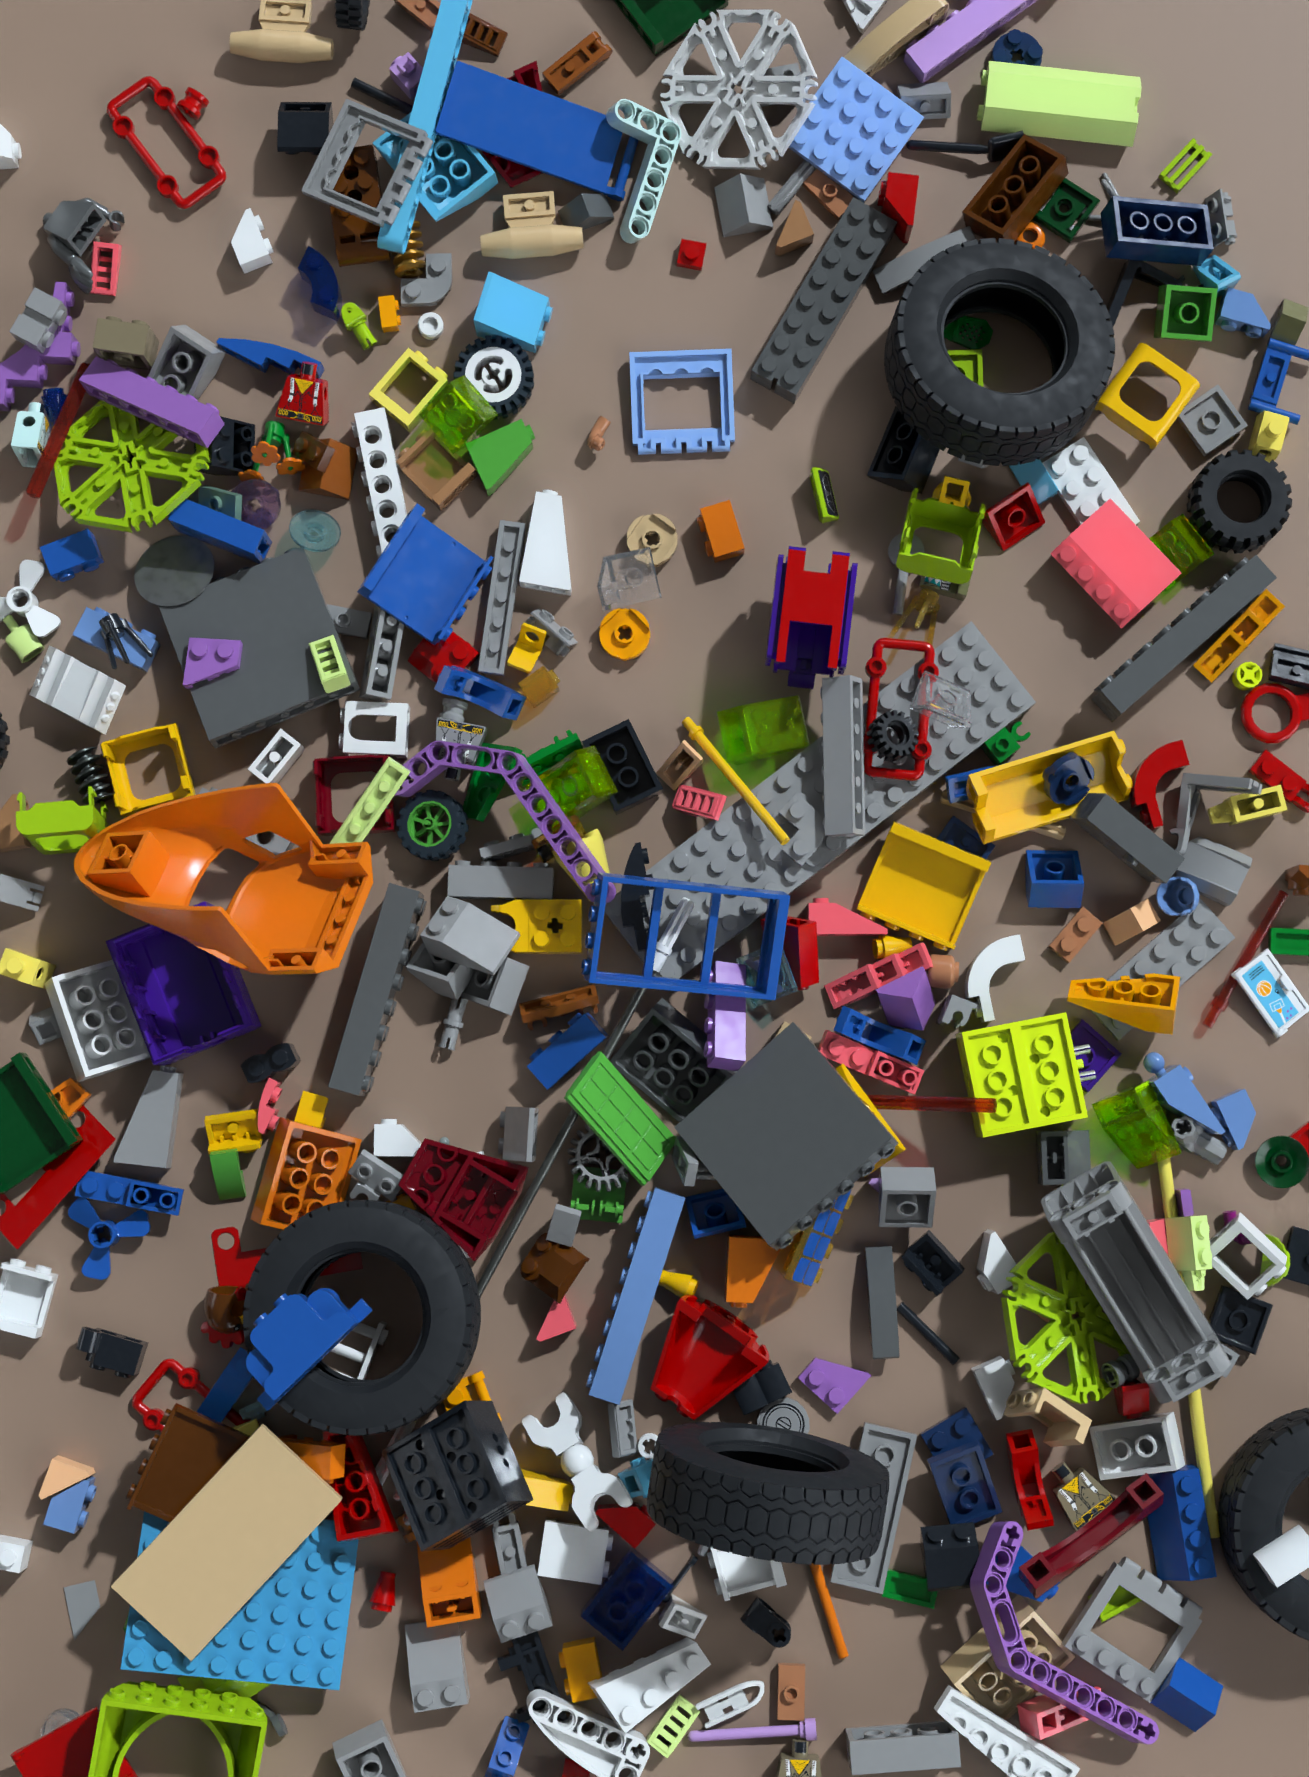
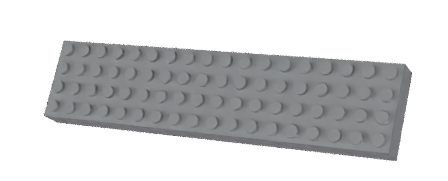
M972 621L934 649V664L939 669V675L935 682L932 683L927 741L932 747V752L929 758L925 760V769L922 777L915 781L871 777L864 773L865 836L1036 703ZM924 658L879 692L876 718L888 711L897 710V714L902 711L905 713L904 718L908 716L912 718L909 722L911 725L916 724L917 727L913 731L916 732L918 730L922 682L917 677V671L921 664L924 663ZM867 702L863 704V736L865 733ZM887 727L889 740L898 745L899 737L896 731ZM823 736L751 790L790 839L798 830L778 813L795 793L814 807L824 818V803L822 801V793L824 791L822 765L824 761L821 748ZM878 751L873 755V767L914 770L915 760L910 754L893 762L892 760L889 762L884 761L885 756L881 759L877 757ZM742 797L721 813L718 821L712 820L647 870L646 875L652 874V878L783 891L790 895L865 836L836 838L825 835L819 848L800 867L781 851L785 845L780 844ZM664 888L657 942H659L683 897L690 899L695 905L671 948L673 950L670 956L668 955L660 972L656 971L655 977L681 979L702 963L711 893ZM654 889L649 890L650 897L640 898V902H646L648 917L643 918L645 928H649ZM620 891L611 902L606 903L605 914L644 963L645 951L638 952L634 926L623 928ZM721 894L713 953L766 913L768 899Z

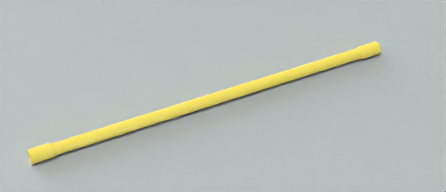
M1166 1111L1150 1112L1152 1135L1155 1140L1164 1217L1174 1218L1178 1217L1168 1144ZM1178 1271L1179 1275L1181 1276L1182 1280L1184 1281V1278L1182 1277L1181 1271ZM1199 1388L1188 1395L1196 1463L1200 1473L1210 1538L1220 1537L1219 1519L1215 1505L1202 1397Z

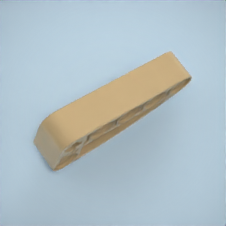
M909 0L862 39L844 58L869 77L873 76L906 51V47L912 41L924 38L927 31L934 25L940 26L946 19L949 4L946 0Z

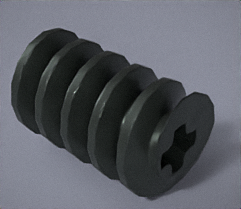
M97 747L79 750L67 759V764L73 766L70 770L71 774L77 775L74 782L81 785L78 788V792L85 794L81 799L85 804H89L88 786H92L97 794V797H94V804L113 798V794H115L106 792V790L112 787L111 783L103 784L102 782L108 777V774H99V771L105 767L104 764H95L101 756L91 754Z

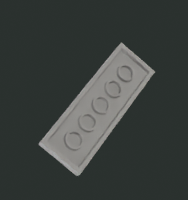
M1200 898L1195 910L1190 914L1181 915L1110 976L1107 981L1120 980V976L1128 975L1130 979L1144 978L1145 974L1155 973L1179 976L1180 987L1235 937ZM1090 1010L1117 1041L1134 1028V1026Z
M864 1422L858 1451L878 1460L889 1471V1492L882 1537L877 1552L871 1557L851 1563L833 1564L830 1582L883 1594L917 1434Z

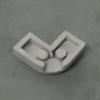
M451 253L426 254V278L401 279L402 307L437 305L436 302L443 299L451 291Z
M795 793L778 813L798 830L781 851L802 867L821 845L825 836V830L821 814L800 795Z

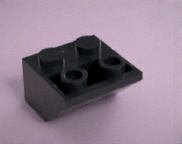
M281 102L278 110L277 151L285 152L288 155H295L300 152H310L313 155H319L334 125L332 102Z
M220 416L224 426L208 447L210 463L207 462L209 469H200L198 472L215 476H238L239 472H244L248 469L252 470L254 461L252 460L253 453L251 452V447L255 446V425ZM194 443V454H195V453H196V444Z

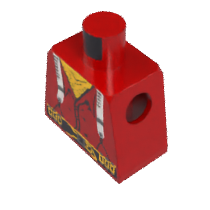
M303 361L300 375L291 374L287 377L277 407L276 417L321 426L329 422L327 380L316 378V363Z

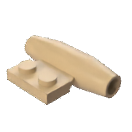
M261 0L259 23L262 29L231 32L230 52L231 54L260 61L310 63L333 60L334 42L332 38L306 32L311 25L313 6L311 0Z
M554 191L503 195L505 223L509 228L480 235L481 251L484 257L506 259L546 257L584 248L582 227L553 225L556 219Z

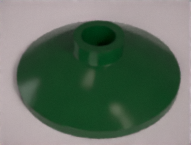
M1274 1136L1264 1141L1258 1148L1255 1156V1167L1261 1179L1268 1185L1276 1188H1289L1300 1183L1306 1176L1309 1169V1156L1304 1146L1298 1140L1289 1136ZM1279 1156L1286 1157V1162L1283 1165H1279L1276 1163V1159Z

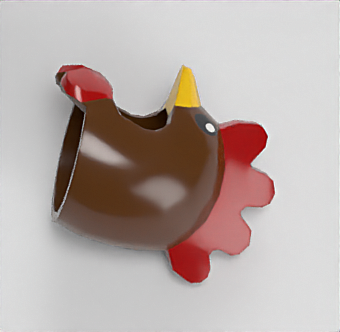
M249 1283L246 1284L245 1288L243 1286H216L207 1290L204 1303L206 1321L202 1323L200 1329L202 1333H209V1341L216 1344L221 1341L222 1347L227 1349L232 1347L233 1343L241 1345L244 1342L243 1311Z

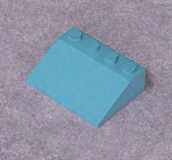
M411 112L400 121L408 124ZM385 132L372 144L395 171L404 139ZM437 135L419 202L437 222L478 200L498 184L496 173L476 148Z

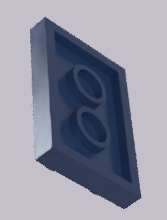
M977 1440L927 1459L949 1524L976 1523L1003 1512Z

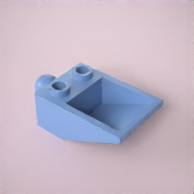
M1151 1052L1145 1056L1143 1061L1145 1069L1156 1075L1145 1081L1144 1085L1159 1106L1180 1118L1185 1115L1193 1119L1194 1123L1202 1127L1203 1131L1208 1134H1223L1226 1132L1192 1083L1194 1077L1187 1067L1184 1066L1182 1068L1181 1065H1170L1164 1069L1165 1061L1161 1054Z

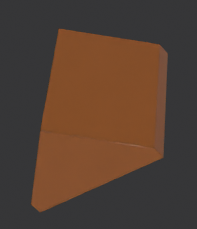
M331 438L319 439L334 448L335 452L325 473L316 470L304 462L305 469L302 470L298 490L300 492L349 500L358 458L357 450Z

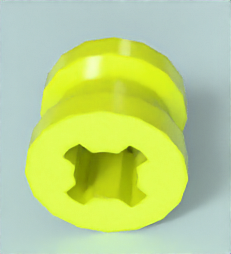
M1253 662L1241 664L1232 674L1234 686L1243 691L1252 689L1262 679V670Z

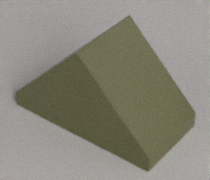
M1284 298L1269 339L1272 338L1296 345L1307 322L1308 307Z

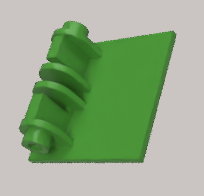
M585 1167L591 1174L602 1177L601 1168ZM609 1169L610 1175L616 1173L618 1170ZM581 1173L575 1174L570 1208L582 1211L580 1219L622 1223L626 1182L622 1178L618 1179L621 1183L619 1189L615 1186L614 1182L610 1183V1192H607L606 1184H601L600 1192H596V1183L593 1182L591 1188L587 1189L586 1182L588 1179L578 1183L577 1178Z

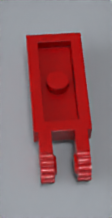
M1264 750L1248 771L1268 787L1281 785L1284 799L1288 803H1293L1300 810L1309 813V803L1296 796L1300 790L1309 796V784L1306 783L1307 781L1268 750Z

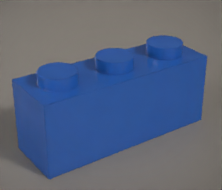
M589 1012L584 1015L576 1014L568 1022L570 1027L564 1033L559 1030L548 1040L551 1045L544 1051L540 1047L529 1057L532 1062L527 1065V1068L547 1090L552 1088L609 1036Z

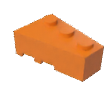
M294 1434L278 1437L328 1484H332L333 1479L344 1477L346 1444L328 1440L313 1441L311 1437H304V1440L297 1439V1435Z

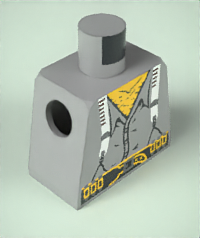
M437 717L436 741L482 746L487 735V728L485 726ZM442 747L438 752V757L440 760L443 759L446 754V750L444 747ZM466 751L463 754V762L466 765L475 766L480 751ZM448 767L445 770L444 779L459 781L461 769Z

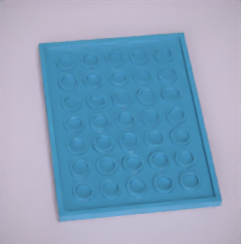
M144 1511L137 1557L170 1522ZM324 1519L192 1661L130 1605L120 1669L339 1690L359 1539L337 1541L334 1520Z

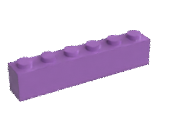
M96 356L79 379L89 395L206 448L209 447L224 426V422L219 416V410L212 404L206 403L205 405L200 403L189 394L184 396L169 385L164 387L151 377L147 376L144 378L139 376L133 369L121 368L110 359L103 360Z

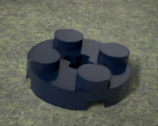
M1013 29L996 41L991 58L992 61L1040 66L1043 49L1033 36L1018 29ZM1012 53L1021 54L1023 61L1017 60L1013 62Z
M1069 752L1056 760L1050 767L1044 770L1042 775L1045 780L1044 790L1046 795L1055 803H1064L1066 806L1073 805L1082 800L1090 790L1087 787L1090 779L1092 781L1094 779V769L1091 763L1074 752ZM1070 776H1072V777L1070 778V783H1069V784L1065 783L1066 780H1067V778L1070 777Z

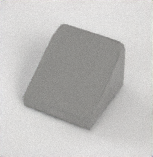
M52 1007L29 1016V1026L39 1045L62 1037Z

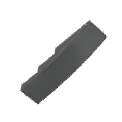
M892 1246L865 1247L873 1359L899 1358Z

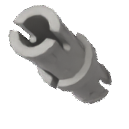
M451 998L447 1019L444 1018L443 1020L445 1026L438 1047L445 1048L447 1040L450 1038L448 1049L455 1051L459 1029L463 1028L464 1024L461 1023L463 1014L468 1000L461 998L458 1009L456 1008L458 1000Z

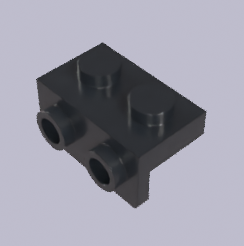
M930 1230L911 1244L901 1256L906 1268L911 1272H915L921 1279L923 1286L936 1296L941 1294L943 1289L965 1270Z

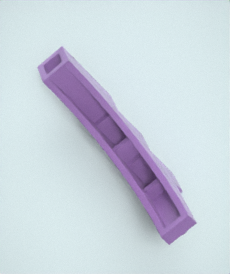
M55 282L53 297L62 301L68 310L63 325L58 326L54 333L55 337L52 345L46 348L43 354L24 345L18 352L0 363V411L11 410V403L15 402V389L12 387L43 388V382L48 377V367L45 364L76 365V357L80 356L81 347L80 342L70 333L73 326L70 307L74 306L75 295L66 282Z

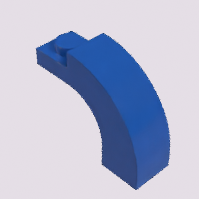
M444 665L434 688L442 694L468 700L500 717L517 720L527 698L494 680L454 665L451 667Z
M845 1006L842 1007L833 1030L840 1033L841 1036L915 1065L918 1064L926 1040L912 1033L878 1022Z

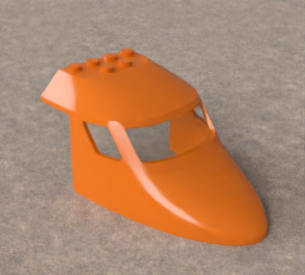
M278 783L247 785L192 795L139 811L109 825L90 838L80 848L74 860V869L80 881L105 903L134 918L179 936L235 967L251 973L269 975L317 974L338 968L373 884L371 848L369 843L323 844ZM271 831L300 847L275 855L267 849L247 840L246 837ZM224 849L235 850L259 862L258 866L244 878L234 893L226 911L220 906H189L199 880L209 864Z

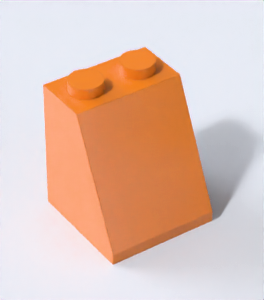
M728 1234L725 1300L730 1302L731 1307L747 1308V1303L754 1302L781 1250L777 1251L770 1247L762 1236Z

